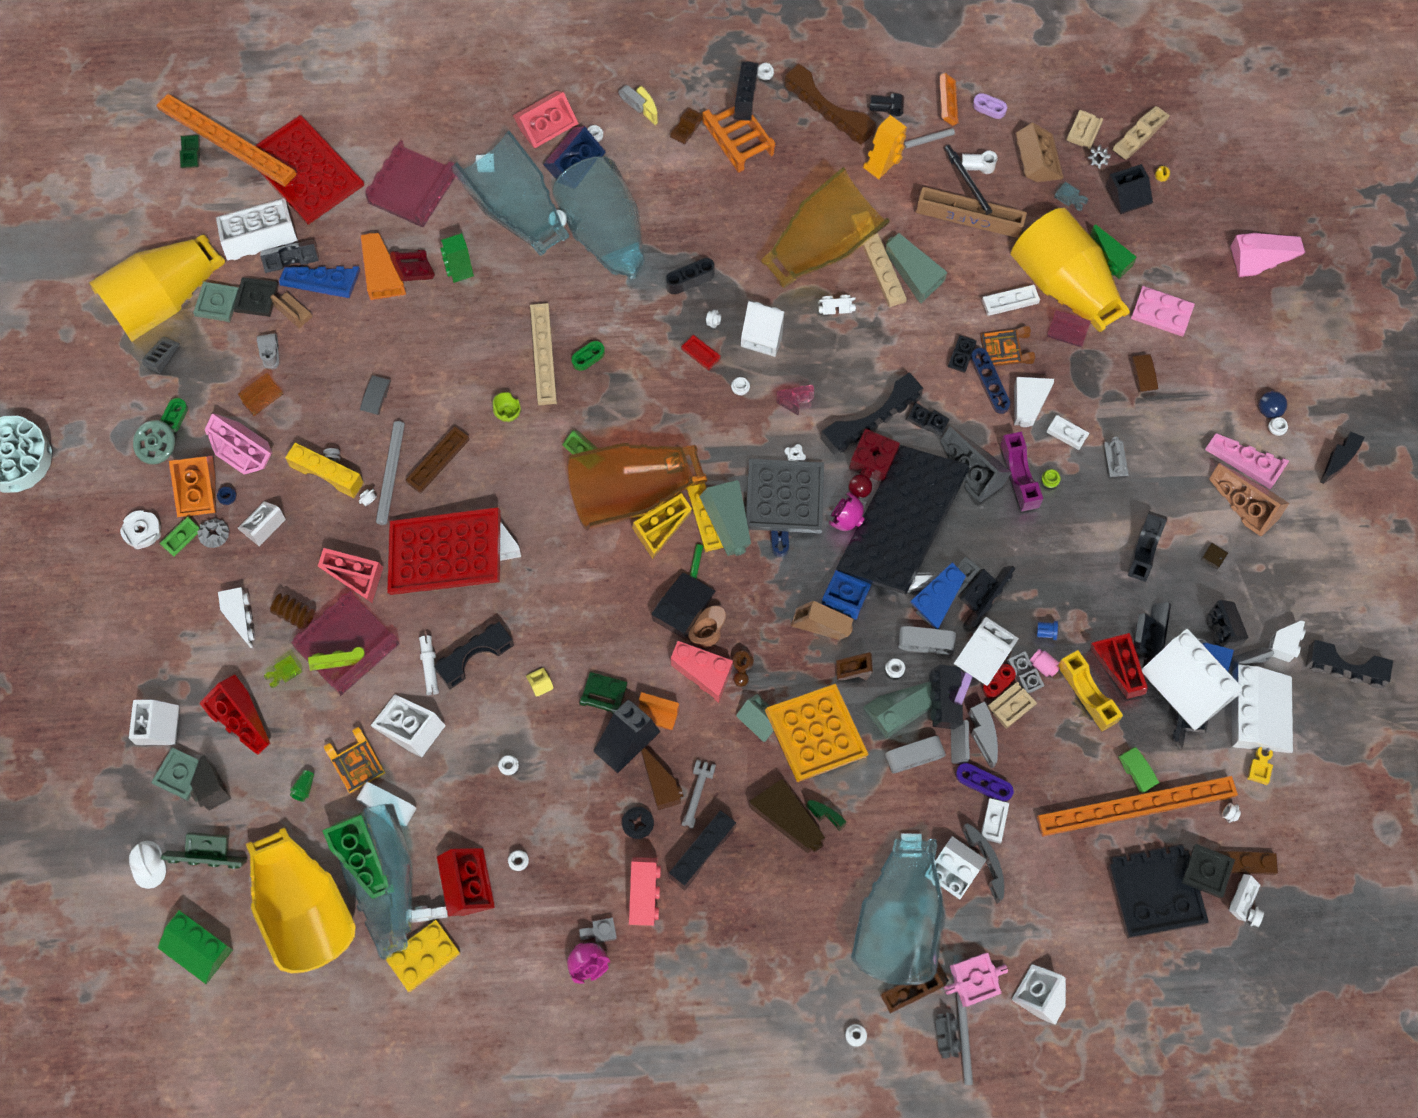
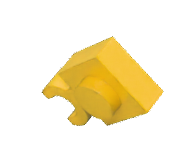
M1259 747L1255 753L1258 760L1253 759L1251 761L1247 779L1268 785L1273 765L1269 764L1268 761L1272 758L1273 751L1270 750L1267 756H1263L1261 753L1262 747Z

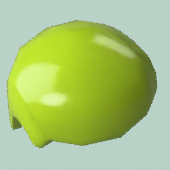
M508 392L495 396L492 404L493 413L498 419L503 422H511L519 417L521 406L518 399H514L511 393Z

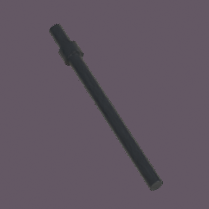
M946 145L944 149L948 154L949 161L955 165L987 215L991 214V207L961 163L960 156L957 152H954L950 145Z

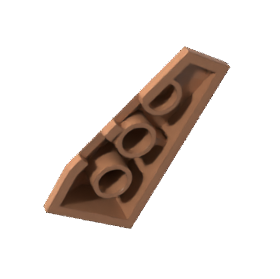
M1221 463L1217 465L1209 478L1220 494L1231 504L1233 511H1236L1241 517L1243 524L1259 536H1263L1280 519L1289 505L1287 501Z

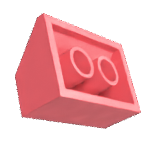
M555 91L513 115L520 131L533 148H537L579 124L564 92Z

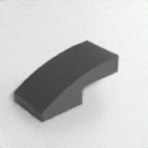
M372 375L360 410L379 415L383 400L387 397L391 380Z

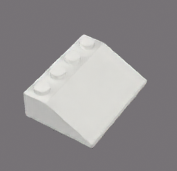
M279 199L216 217L220 242L227 261L237 260L249 254L255 255L260 251L276 248L281 245H290L297 241L285 199Z
M1188 629L1173 639L1142 669L1143 675L1194 731L1240 695L1243 689Z
M1237 665L1232 671V677L1243 689L1241 694L1232 700V747L1255 750L1262 747V750L1293 753L1292 677L1257 666Z

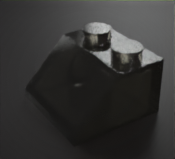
M205 755L201 756L190 783L193 789L190 793L194 801L199 803L200 807L204 806L210 811L231 798L215 765Z

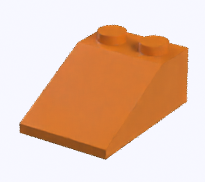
M213 455L169 461L177 517L216 513Z

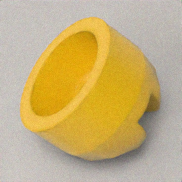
M1160 166L1155 172V178L1161 182L1168 180L1170 176V170L1166 166Z

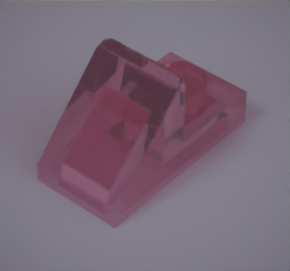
M813 385L777 391L776 402L794 414L799 415L800 407L798 402L806 403L813 400L814 387Z

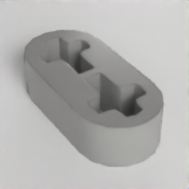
M628 85L622 87L619 90L622 100L638 113L643 112L645 99Z

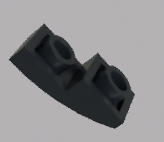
M959 335L948 368L965 373L977 340Z
M917 403L912 406L906 418L910 423L939 435L943 434L950 420L936 410L931 412Z

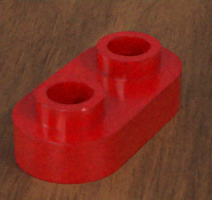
M1008 664L1001 665L988 686L983 685L984 695L990 699L998 698L1015 679V669ZM1003 671H1007L1009 676H1005ZM990 685H995L997 689H991Z

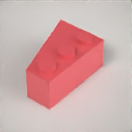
M323 548L318 567L373 603L383 566L376 561Z

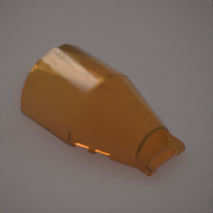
M620 443L568 455L567 473L570 492L583 528L588 531L641 518L690 486L707 482V476L703 473L697 455V446L673 447L659 445V447L647 446V444L629 445V443ZM690 455L696 473V476L694 477L692 476L686 456Z

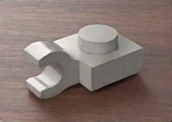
M613 918L593 921V928L579 930L581 940L595 937L596 943L617 939Z

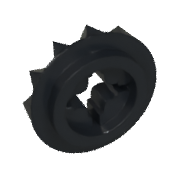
M631 808L622 818L623 831L632 839L641 840L649 836L653 830V816L645 808ZM641 816V823L644 826H639L635 831V824L632 822L637 821Z

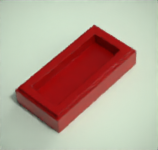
M694 334L681 346V350L708 371L721 359L717 352Z

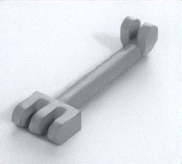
M698 759L693 770V774L698 775L687 814L682 821V826L688 825L689 828H694L696 821L694 815L706 777L712 779L716 765L712 764L710 771L707 770L708 762H704L703 768H699L701 760Z

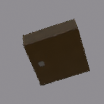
M1211 543L1201 560L1218 570L1228 552Z

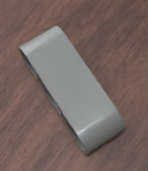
M911 626L900 627L898 647L902 650L948 655L955 653L956 633L953 631Z
M933 736L890 750L885 753L891 772L898 773L941 759L946 756L939 736Z

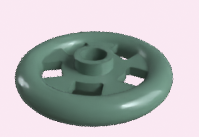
M151 420L142 424L137 429L133 438V449L136 456L147 464L164 462L170 457L175 447L173 430L165 422L159 420ZM152 429L153 433L146 435L145 432ZM161 429L165 432L163 437L158 434ZM141 441H144L145 444L143 449H141ZM166 443L167 447L163 452L160 449L163 447V444ZM149 451L155 452V457H149Z

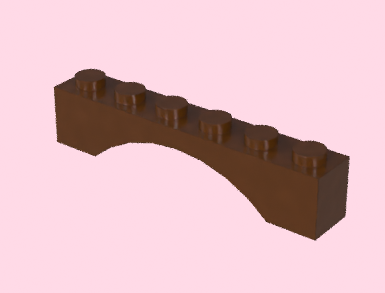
M800 63L785 75L784 86L788 91L793 92L801 101L810 105L814 111L823 115L827 121L836 125L840 131L845 132L854 142L862 145L875 133L877 122L864 112L845 110L829 102L817 89L812 73Z

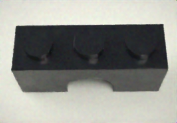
M314 239L263 250L260 254L265 273L282 270L285 266L294 263L304 265L319 261Z
M940 664L931 669L929 675L931 682L930 700L932 701V710L930 716L932 727L954 730L963 725V705L951 702L948 697V691L953 692L962 686L961 668Z

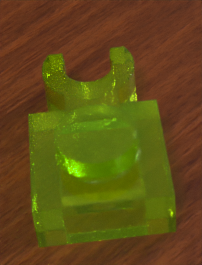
M289 655L274 665L276 671L267 672L264 678L268 680L273 677L274 680L269 685L271 688H275L281 679L287 683L302 673L292 656Z

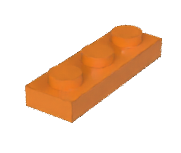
M944 73L940 75L939 85L941 91V117L945 122L954 126L958 124L956 80Z

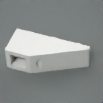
M241 587L218 592L221 612L247 645L253 648L252 641L255 640V634L253 629L250 628V623L253 622L247 606L250 604L248 593H245Z

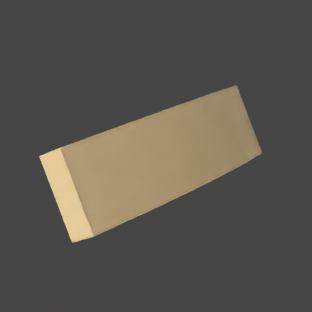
M1154 107L1138 120L1137 124L1114 146L1113 151L1127 160L1168 120L1170 115L1159 107Z

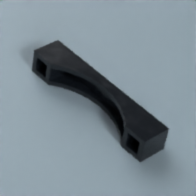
M910 372L895 381L889 399L876 412L858 420L836 421L822 430L820 439L833 455L838 452H844L851 443L860 441L865 429L873 432L881 423L890 421L897 412L902 413L912 402L913 404L917 403L922 398L923 387Z

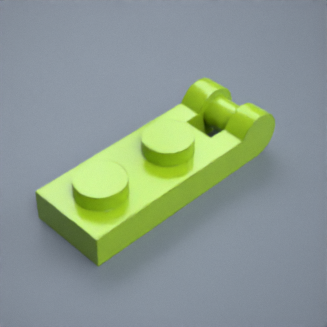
M361 647L354 648L352 652L335 651L328 655L317 653L312 655V657H308L310 671L358 665L365 661V653Z

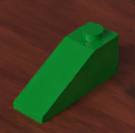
M1095 224L1090 236L1102 248L1111 274L1120 279L1133 267L1137 256Z

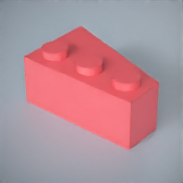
M677 641L671 656L672 667L687 679L692 680L701 690L707 692L719 703L733 669L732 660Z
M633 857L629 925L654 926L655 920H659V907H656V899H660V887L657 886V878H660L661 866H658V858Z

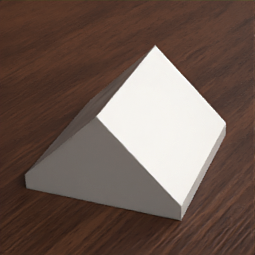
M264 501L238 529L260 546L286 519L278 506Z

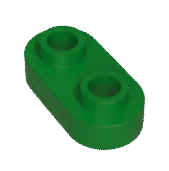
M592 341L572 356L573 367L576 370L583 371L598 362L605 355L604 345L599 341Z
M181 398L172 399L160 421L165 422L167 425L173 424L171 429L174 433L179 430L187 414L188 406Z

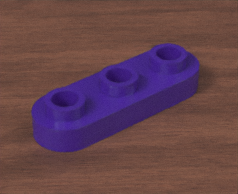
M961 764L956 771L958 782L992 799L1007 802L1013 796L1014 790L1009 782L971 764ZM963 772L968 773V774H969V777H968V778L963 777L962 773H963ZM981 781H985L987 786L983 787ZM999 790H1004L1006 795H1000Z

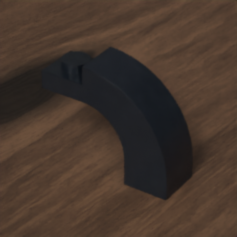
M1151 511L1148 512L1130 560L1129 577L1144 582L1147 581L1153 566L1155 551L1168 517Z

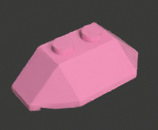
M215 413L211 415L205 432L209 436L215 455L244 475L264 469L272 454L269 443L237 421Z

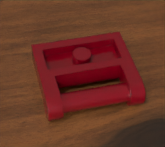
M425 250L403 253L392 251L390 253V259L401 281L430 280L434 278L435 274L427 260ZM418 259L416 262H401V260Z

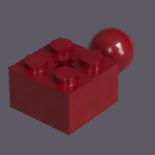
M865 429L851 458L849 469L860 474L850 479L848 484L849 492L862 499L867 497L872 491L870 478L879 482L885 480L899 450L900 443Z

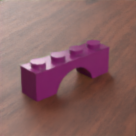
M1022 432L1004 435L1000 446L1007 468L1012 472L1010 478L1020 510L1022 512L1039 508L1043 501V496L1038 482L1034 481L1029 470L1027 446Z

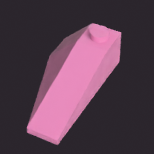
M1258 233L1236 235L1230 246L1239 277L1258 275L1268 268H1274L1277 264L1287 262L1305 253L1301 237Z

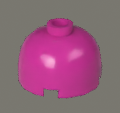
M850 492L846 494L848 496L846 500L842 498L831 514L834 519L832 522L830 520L828 522L829 525L840 531H849L855 528V526L860 527L864 521L862 516L864 513L863 504Z
M580 943L575 946L567 959L568 972L575 983L584 984V980L588 978L594 981L608 970L609 966L607 963H610V959L599 945Z

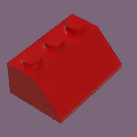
M483 848L450 849L436 857L448 917L465 916L495 908Z

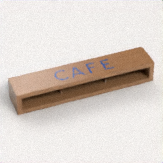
M922 187L916 211L918 214L1015 238H1020L1027 214L1024 211L988 203L992 213L987 215L975 199Z

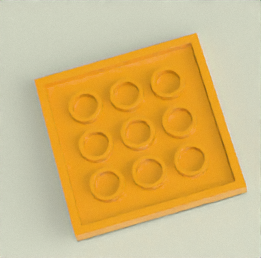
M836 684L769 706L765 709L797 782L866 758L869 755Z

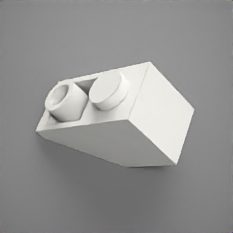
M1299 621L1280 629L1271 637L1268 649L1274 651L1272 657L1286 662H1290L1294 657H1298L1301 649L1298 646L1299 641L1303 639L1306 632L1303 629L1304 621Z

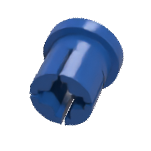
M1054 621V623L1038 622L1037 637L1057 640L1058 621Z

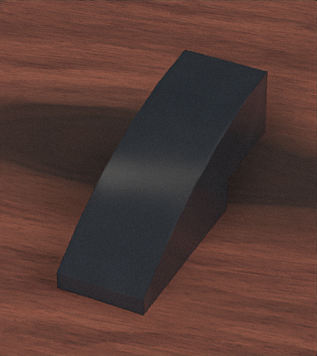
M1350 431L1343 444L1335 446L1330 454L1320 483L1324 484L1331 480L1346 467L1361 447L1364 436Z

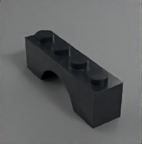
M752 61L741 62L735 98L734 119L747 121L752 119L759 63Z
M500 622L493 623L482 634L473 636L464 646L455 648L451 655L439 659L434 668L450 690L466 679L465 667L471 657L482 652H489L500 656L512 648L514 643Z
M1314 640L1309 645L1305 667L1311 668L1314 672L1329 673L1336 678H1348L1354 683L1363 682L1370 684L1373 688H1384L1390 683L1393 660L1374 655L1365 664L1353 665L1347 663L1338 655L1334 644Z
M720 810L671 869L669 878L685 891L713 852L736 829V822Z

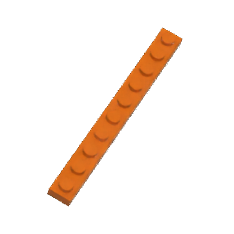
M167 94L156 105L163 113L284 187L296 176V172L292 168L170 94Z
M1229 776L1038 815L1037 820L1041 835L1044 837L1234 798L1238 796L1233 777Z

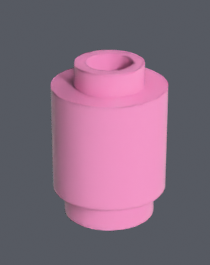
M1041 649L1030 659L1033 663L1032 666L1045 677L1049 675L1053 677L1060 669L1058 667L1059 662L1048 652H1043Z

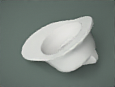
M143 841L136 844L129 855V863L136 883L147 889L160 885L166 875L165 862L161 860V849L152 841Z

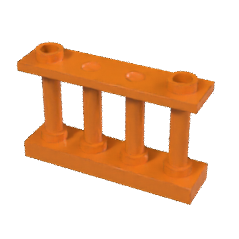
M735 106L717 115H712L709 109L704 111L703 124L738 173L744 170L746 159L764 150H767L770 156L774 155V140L771 137L769 138L753 114L751 121L739 120L724 128L719 125V121L733 115ZM747 124L752 129V132L734 141L730 140L727 135ZM755 137L762 143L744 153H739L737 150L739 145Z

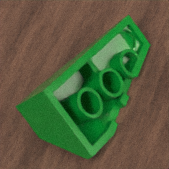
M364 811L322 830L331 852L339 858L343 866L351 872L356 881L372 899L392 891Z

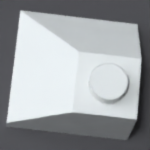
M1032 964L1012 1000L1038 1018L1056 1024L1065 1008V977Z

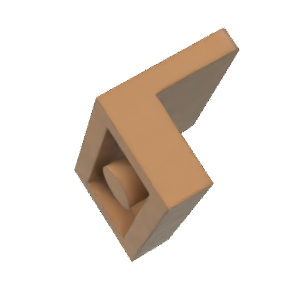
M287 292L279 299L274 295L270 297L274 307L298 328H301L312 318V314Z

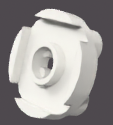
M142 510L134 511L127 515L120 530L125 542L135 549L148 547L161 537L159 520L153 513L143 512ZM139 526L145 527L142 533H137Z

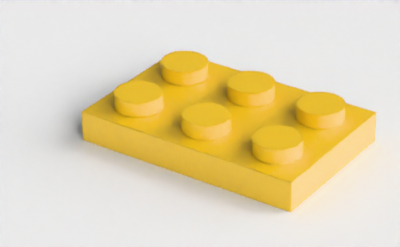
M435 920L385 957V960L410 993L459 956L460 952L437 920Z

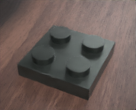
M242 277L233 308L236 313L271 317L274 304L270 297L272 295L276 296L279 287L278 283Z
M1195 844L1181 883L1221 899L1224 896L1235 859Z

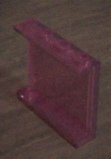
M400 140L398 145L394 146L390 157L384 161L380 172L375 175L371 186L367 187L365 191L367 202L372 206L424 228L458 175L456 164L450 161L447 166L405 148L403 141Z
M352 591L343 594L335 605L328 607L320 618L313 620L308 628L298 633L291 642L293 647L307 662L308 657H312V655L317 653L328 655L335 651L352 652L356 647L363 648L365 656L355 665L316 670L340 696L400 644L397 637L392 632L390 633L355 598Z

